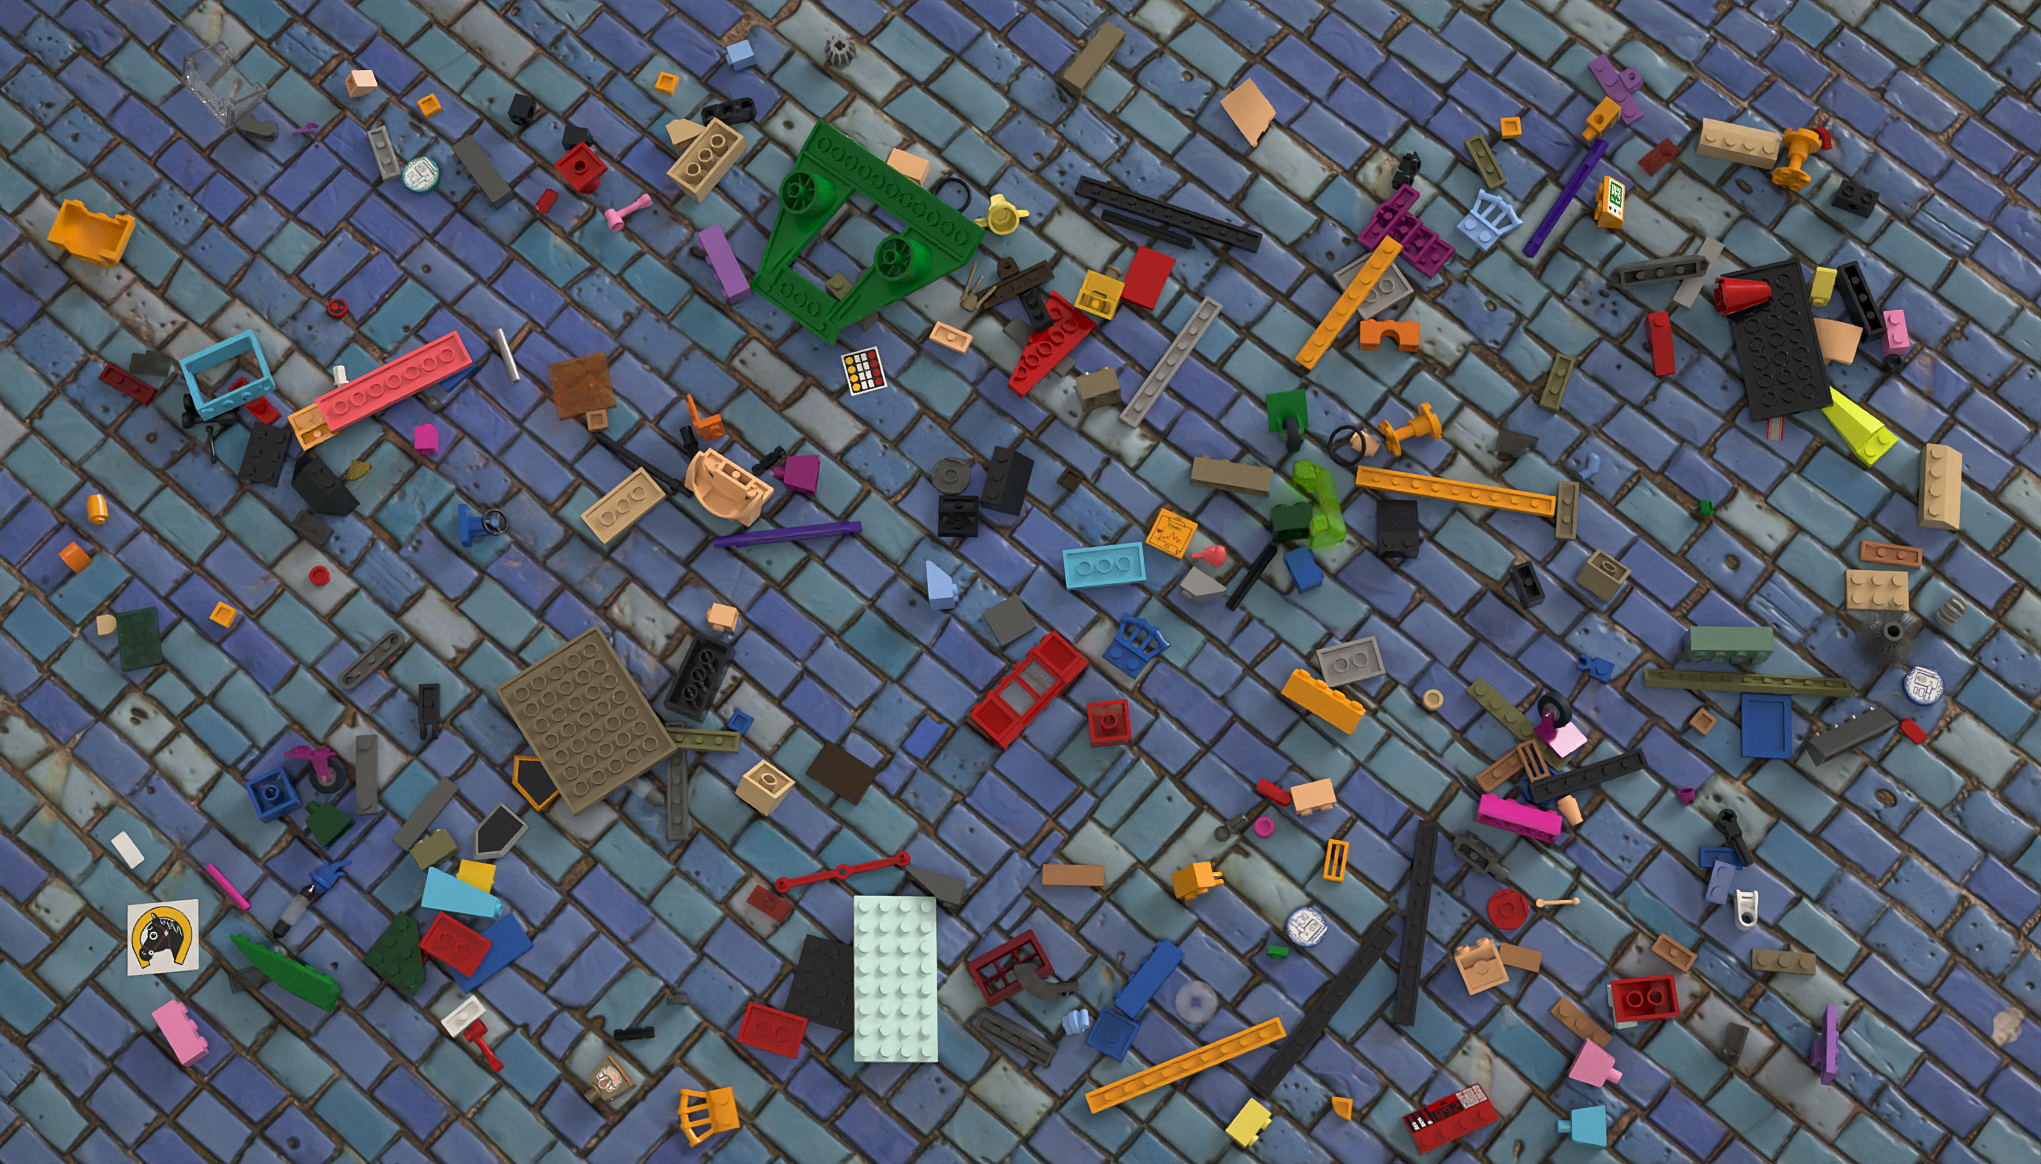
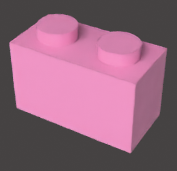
M1903 310L1883 311L1881 316L1887 327V331L1881 338L1884 357L1891 354L1904 355L1910 347Z

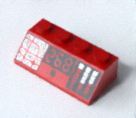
M1478 1083L1401 1117L1419 1156L1499 1120L1489 1098Z

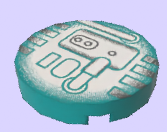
M418 157L406 164L402 172V180L407 189L412 193L427 194L439 185L441 171L430 158Z

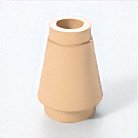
M1571 794L1556 801L1558 804L1557 808L1572 826L1583 821L1576 799Z

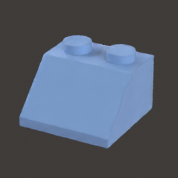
M930 560L926 561L931 610L955 608V602L958 601L956 584H953L952 578Z

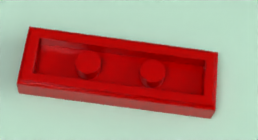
M241 376L228 390L232 392L250 383ZM263 396L243 404L261 423L273 425L282 417Z

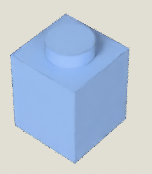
M748 39L726 47L728 52L725 55L729 66L733 65L735 71L756 64Z

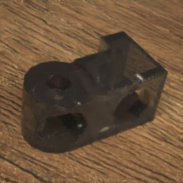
M1728 1022L1720 1060L1735 1065L1738 1064L1750 1029L1749 1027Z

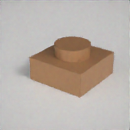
M606 409L586 412L590 433L609 430Z
M1701 708L1688 725L1705 737L1718 720Z

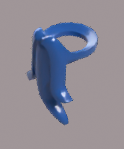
M322 859L324 865L316 875L313 872L309 873V876L312 878V884L315 885V890H318L319 894L327 892L338 877L346 876L345 873H336V871L342 866L352 864V861H338L329 867L328 862Z

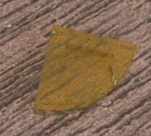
M352 460L347 479L349 481L359 480V478L370 472L372 465Z

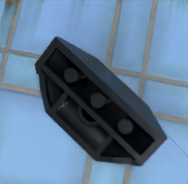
M312 449L296 461L291 486L315 513L345 517L360 505L358 500Z

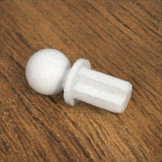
M344 366L333 367L335 380L333 385H337L339 388L349 383L346 380Z

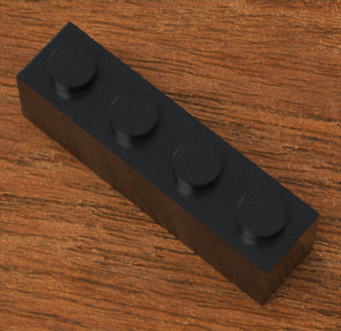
M1857 260L1838 266L1835 283L1854 326L1863 328L1860 337L1862 344L1881 339L1887 331V327Z

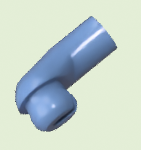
M1589 453L1587 455V468L1578 472V476L1582 481L1598 472L1600 458L1597 454Z

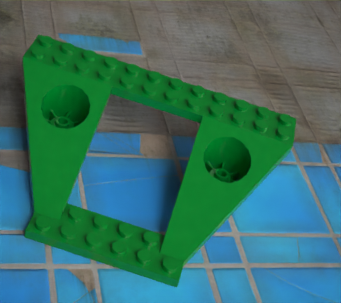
M819 118L800 150L794 170L788 173L782 180L779 188L781 207L759 269L749 287L826 343L834 346L844 328L966 266L987 230ZM857 190L907 224V226L899 235H890L880 242L874 254V264L844 298L838 302L791 269L789 265ZM898 269L899 276L896 277L894 274Z

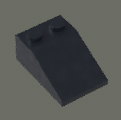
M1377 500V558L1417 559L1419 554L1417 500Z

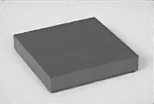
M1017 594L982 613L1002 648L1037 629Z

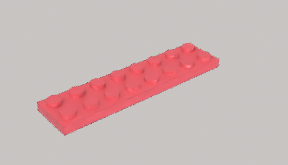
M455 330L316 398L315 401L331 433L334 434L474 364Z

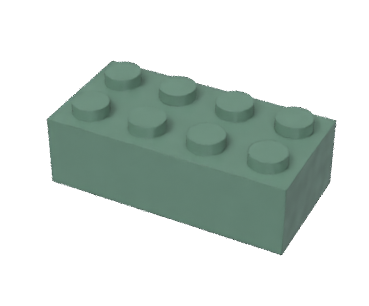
M1690 626L1683 636L1684 660H1688L1690 663L1710 661L1714 664L1722 663L1723 661H1731L1733 664L1743 663V661H1751L1753 664L1764 663L1774 651L1773 627Z

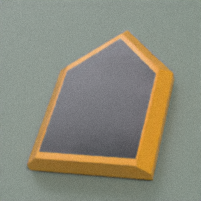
M514 755L512 784L540 812L560 792L537 756Z

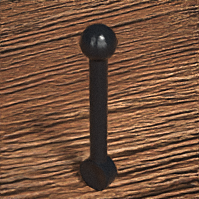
M207 426L205 430L209 437L211 462L215 464L217 459L212 437L213 427Z

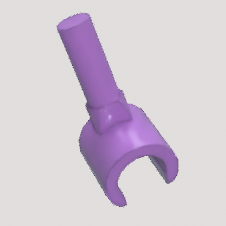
M309 121L305 127L292 130V134L309 132L316 136L319 134V131L315 130V128L319 127V125Z

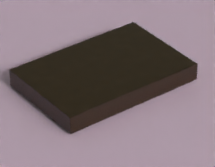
M829 740L806 772L807 776L856 807L879 774L878 771Z

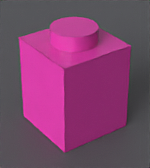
M431 424L416 426L414 449L418 455L438 454L439 432L436 427Z

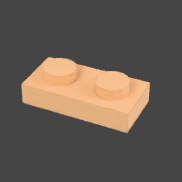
M937 321L929 339L965 355L973 340V336Z

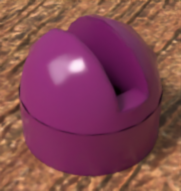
M1684 788L1677 792L1681 803L1688 805L1689 802H1694L1695 792L1693 788Z

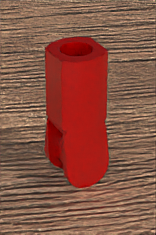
M1261 778L1255 789L1256 792L1273 800L1282 807L1290 805L1291 794Z

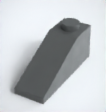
M906 866L907 873L933 897H936L943 904V907L955 910V907H961L967 887L966 881L913 866Z

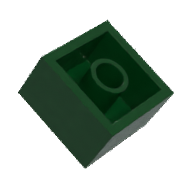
M1298 502L1293 506L1278 504L1271 508L1270 528L1272 542L1311 539L1314 530L1311 504Z

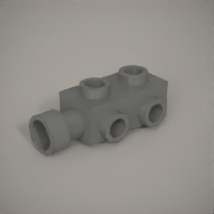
M1469 830L1463 836L1459 833L1452 842L1455 845L1452 850L1455 852V857L1462 862L1466 861L1472 865V870L1477 874L1486 875L1488 872H1491L1495 875L1494 878L1501 883L1511 870L1497 862L1501 854L1494 847L1487 845L1478 835Z

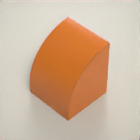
M74 541L58 554L77 574L93 562Z

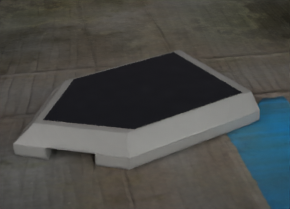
M499 802L473 831V860L503 858L530 827L503 803Z

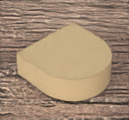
M96 616L98 636H110L117 632L119 622L114 616Z

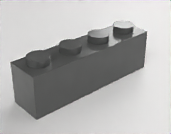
M468 135L451 147L454 152L452 155L453 159L458 165L462 164L464 166L463 172L468 179L473 178L475 181L473 185L479 193L482 191L485 194L483 198L489 207L493 205L496 210H499L516 198L511 188L471 135Z

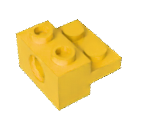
M1088 269L1074 306L1112 320L1125 283ZM1094 291H1097V292H1100V293H1102V294H1105V295H1107V297H1106V296H1103V295H1101V294H1098V293H1096V292H1094Z

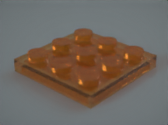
M605 352L548 365L560 421L586 415V412L608 410L617 407Z

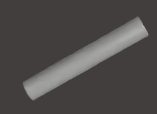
M497 329L494 331V335L512 384H517L521 382L512 353L503 329Z

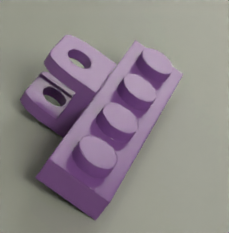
M1605 53L1588 63L1607 96L1621 107L1620 116L1627 127L1644 117V114L1631 96V94L1643 86L1642 77L1635 67H1630L1617 74Z
M1827 1004L1822 1016V1041L1815 1040L1810 1054V1066H1816L1817 1062L1821 1061V1084L1830 1086L1832 1079L1836 1078L1838 1074V1066L1835 1063L1839 1052L1838 1048H1836L1839 1038V1032L1836 1031L1839 1015L1836 1014V1005Z

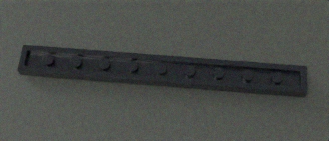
M1081 175L1075 189V195L1255 254H1257L1263 238L1261 233Z
M1418 821L1392 1024L1413 1027L1415 1022L1439 822Z
M1383 921L1380 923L1253 1081L1254 1085L1268 1096L1272 1094L1397 938L1398 933Z

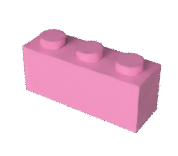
M171 1000L151 1014L182 1065L190 1067L209 1054L206 1048L209 1045L203 1036L198 1035L196 1031L198 1026L194 1020H189L186 1015L188 1012L186 1006L182 1002L179 1003Z

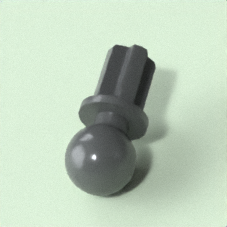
M1240 813L1232 820L1225 821L1227 826L1217 827L1214 832L1216 840L1225 842L1230 838L1231 832L1234 835L1237 834V830L1248 823V818L1245 814Z

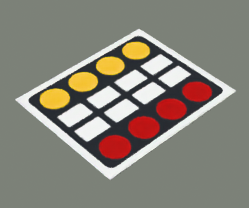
M877 346L841 355L852 396L887 387Z

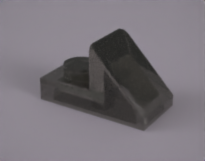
M146 350V354L132 353L129 372L131 374L169 377L172 358L150 350Z

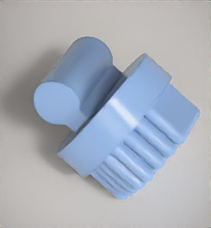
M1082 1009L1080 1012L1074 1010L1062 1017V1025L1068 1035L1080 1034L1084 1032V1029L1089 1028L1088 1010Z

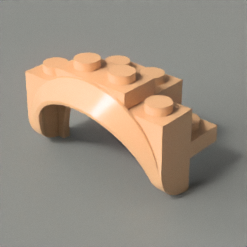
M711 448L705 453L699 451L691 461L686 472L685 487L694 492L696 498L705 509L731 522L738 520L747 527H750L760 516L762 505L774 492L772 487Z

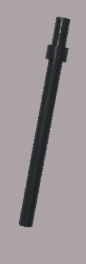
M600 431L595 435L596 439L639 467L642 466L644 470L669 485V488L674 492H680L689 499L693 496L694 492L683 486L682 482L678 479H672Z

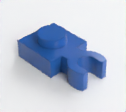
M1582 654L1579 659L1584 660L1586 665L1577 664L1576 669L1579 671H1590L1588 677L1607 684L1615 664L1595 657L1593 662L1587 655Z

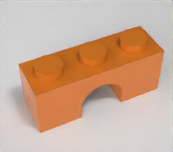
M1366 319L1361 321L1359 327V350L1378 351L1380 340L1383 337L1390 336L1396 339L1398 351L1418 352L1420 323H1415L1411 320L1404 322H1395L1394 320L1376 322L1373 319Z

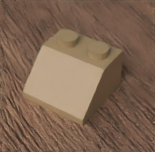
M763 759L743 775L735 794L759 812L768 816L778 808L796 782Z

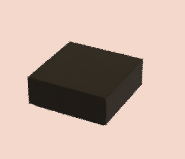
M1068 466L1058 479L1057 484L1074 494L1084 480V476Z

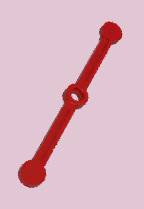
M901 851L895 857L849 867L841 864L835 870L789 880L781 877L776 880L775 887L778 892L786 893L792 887L834 878L846 880L852 874L894 865L906 867L910 864L911 858L907 852ZM845 869L846 874L841 875L840 870Z

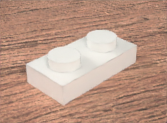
M473 995L444 1018L441 1023L451 1036L456 1038L470 1027L474 1021L486 1014L487 1011Z

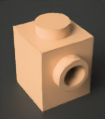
M713 603L712 608L708 609L706 619L715 631L724 632L726 630L734 632L739 613L737 608Z

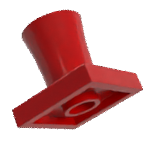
M583 141L553 165L578 194L594 192L600 184L599 177L608 170L607 166Z

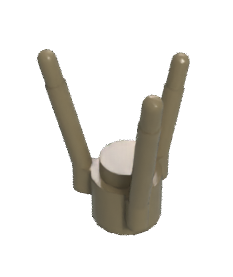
M976 262L972 266L959 304L971 313L974 309L978 310L981 304L997 289L996 286H993L977 302L978 297L975 296V293L983 280V276H980L971 293L968 292L977 267Z

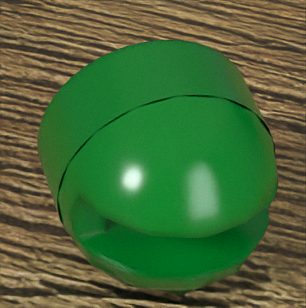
M1710 499L1701 501L1697 508H1701L1698 513L1702 516H1709L1714 513L1713 504Z

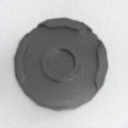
M946 457L935 464L932 469L931 478L938 492L944 495L955 496L967 489L970 484L971 473L963 460L957 457Z

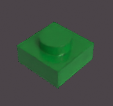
M1268 945L1266 956H1269L1270 960L1282 962L1283 959H1287L1289 948Z

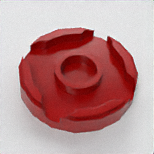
M1503 889L1494 893L1487 905V916L1490 922L1498 929L1504 931H1511L1521 927L1529 913L1528 903L1524 896L1511 889Z

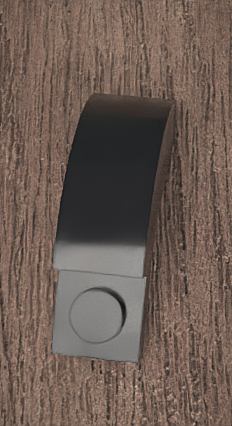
M1032 960L1011 963L1014 975L1020 985L1031 995L1039 999L1055 1002L1059 1001L1058 993H1062V996L1073 995L1074 991L1079 990L1076 980L1056 983L1043 981L1038 977Z

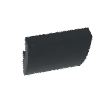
M939 495L938 537H978L979 496Z

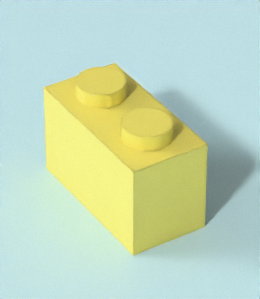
M1251 1098L1225 1130V1133L1244 1149L1247 1145L1252 1147L1259 1138L1256 1135L1260 1129L1265 1130L1272 1120L1269 1117L1272 1113Z

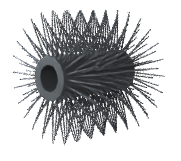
M1892 605L1889 617H1887L1886 606V611H1884L1883 615L1880 614V612L1883 613L1882 610L1878 613L1879 617L1874 614L1871 615L1872 617H1869L1865 621L1866 623L1862 625L1864 627L1859 629L1863 631L1861 634H1864V636L1857 635L1861 639L1859 641L1863 640L1864 643L1856 644H1864L1859 646L1865 647L1862 650L1865 656L1868 651L1869 655L1866 658L1873 652L1876 653L1873 660L1879 661L1878 667L1883 663V672L1884 664L1886 670V660H1888L1887 666L1890 663V667H1892L1891 663L1893 661L1895 663L1894 666H1897L1896 660L1901 664V656H1904L1903 659L1905 656L1907 658L1911 654V649L1915 647L1913 645L1919 643V641H1913L1914 638H1909V636L1918 634L1907 632L1918 630L1907 628V620L1902 624L1901 622L1899 623L1902 616L1896 615L1893 619Z

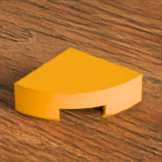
M1332 1096L1331 1103L1336 1114L1342 1119L1350 1121L1353 1099Z

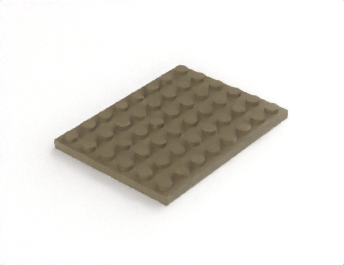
M597 624L495 688L575 817L679 751Z

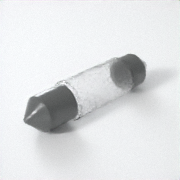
M640 777L625 785L627 789L653 806L665 805L664 795Z

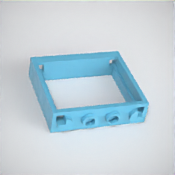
M251 329L179 360L196 410L204 421L276 390L258 339ZM254 349L264 377L204 404L194 375Z

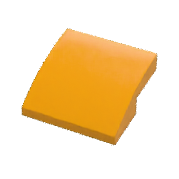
M317 403L287 416L304 451L340 434L339 431L334 434L331 433Z

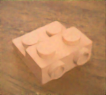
M1487 937L1481 938L1476 941L1477 945L1472 947L1468 945L1460 946L1456 949L1457 952L1454 953L1455 960L1470 995L1509 981L1493 938L1490 940Z

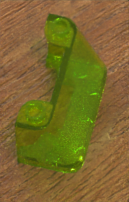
M1310 460L1295 461L1291 476L1293 486H1302L1305 493L1315 491L1321 515L1313 517L1309 524L1311 533L1310 538L1307 539L1309 550L1343 543L1346 538V528L1332 473Z

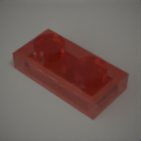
M1667 137L1639 160L1638 164L1652 177L1678 156L1681 150Z

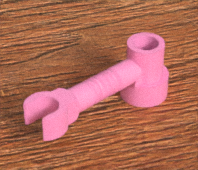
M644 194L636 202L617 212L614 209L607 210L604 216L608 221L607 225L612 232L621 230L624 227V222L621 218L640 208L643 209L653 204L648 194Z

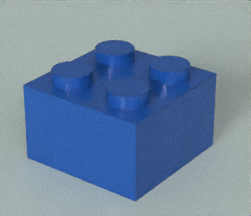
M283 766L244 783L259 819L265 824L303 807L291 776Z

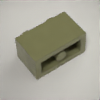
M445 828L435 830L431 833V837L425 841H418L409 850L425 874H428L429 867L437 868L461 852Z

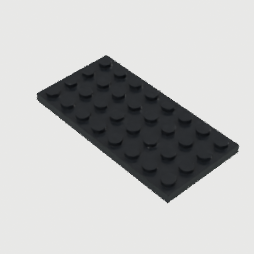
M1794 258L1721 274L1720 277L1763 281L1771 287L1772 294L1767 302L1729 315L1753 423L1834 406L1800 259Z

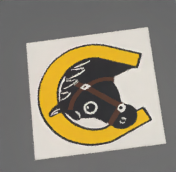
M198 899L128 905V976L199 969Z

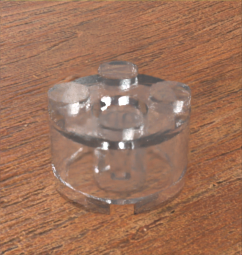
M1200 981L1185 984L1180 988L1176 996V1013L1181 1021L1187 1025L1202 1026L1212 1020L1217 1009V996L1214 990L1206 983ZM1193 1000H1194V1001H1198V1000H1199V1001H1200V1007H1198V1006L1192 1007Z

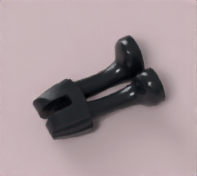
M184 394L183 405L186 411L182 413V426L184 429H190L200 423L218 422L220 426H228L239 422V415L233 412L239 411L240 406L204 421L200 415L193 414L197 410L191 394Z

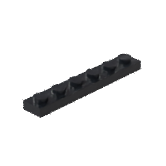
M1642 748L1529 784L1527 788L1533 804L1537 805L1646 769L1649 766Z

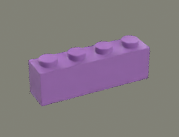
M717 224L699 232L700 240L697 243L701 251H706L707 256L705 260L709 268L713 266L715 272L712 274L717 284L721 282L723 286L720 290L724 299H729L732 305L751 296V289L720 225Z

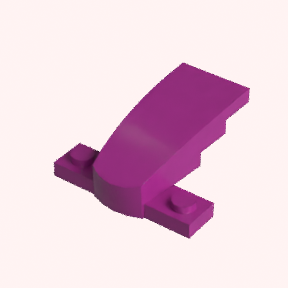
M1404 183L1390 200L1382 203L1376 209L1371 222L1356 240L1357 243L1373 252L1386 235L1403 245V249L1398 255L1432 280L1455 253V248L1441 240L1439 234L1425 227L1423 221L1406 213L1418 200L1420 193Z

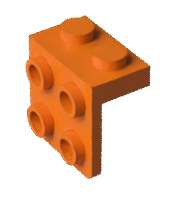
M691 394L687 395L689 401L685 403L698 437L702 436L704 442L718 440L727 434L719 414L701 420Z

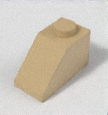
M686 119L673 120L668 125H665L676 153L689 148L706 128Z

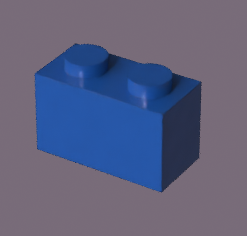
M1306 545L1283 556V562L1300 595L1322 586L1324 578L1321 568H1317L1314 563L1316 559L1312 550H1308Z

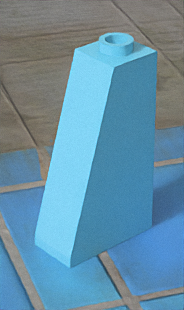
M429 867L421 907L424 910L442 911L447 914L497 921L503 905L500 904L501 901L497 897L434 867Z

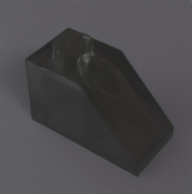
M1500 429L1493 457L1502 462L1514 461L1536 448L1539 437Z

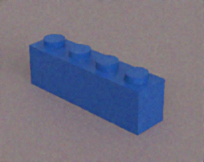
M1166 938L1163 942H1157L1152 949L1154 952L1152 956L1144 958L1139 965L1140 971L1137 974L1132 973L1126 981L1127 987L1124 990L1120 989L1113 997L1115 1000L1113 1006L1132 1021L1135 1020L1185 958V954Z

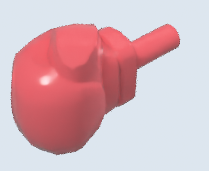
M1221 545L1204 548V553L1192 554V559L1204 558L1205 563L1210 562L1214 568H1218L1226 561V550Z

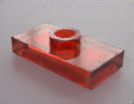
M758 884L746 901L781 924L793 907Z

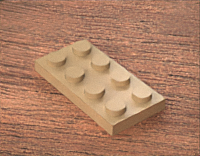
M641 466L581 514L580 517L600 541L607 546L667 496Z

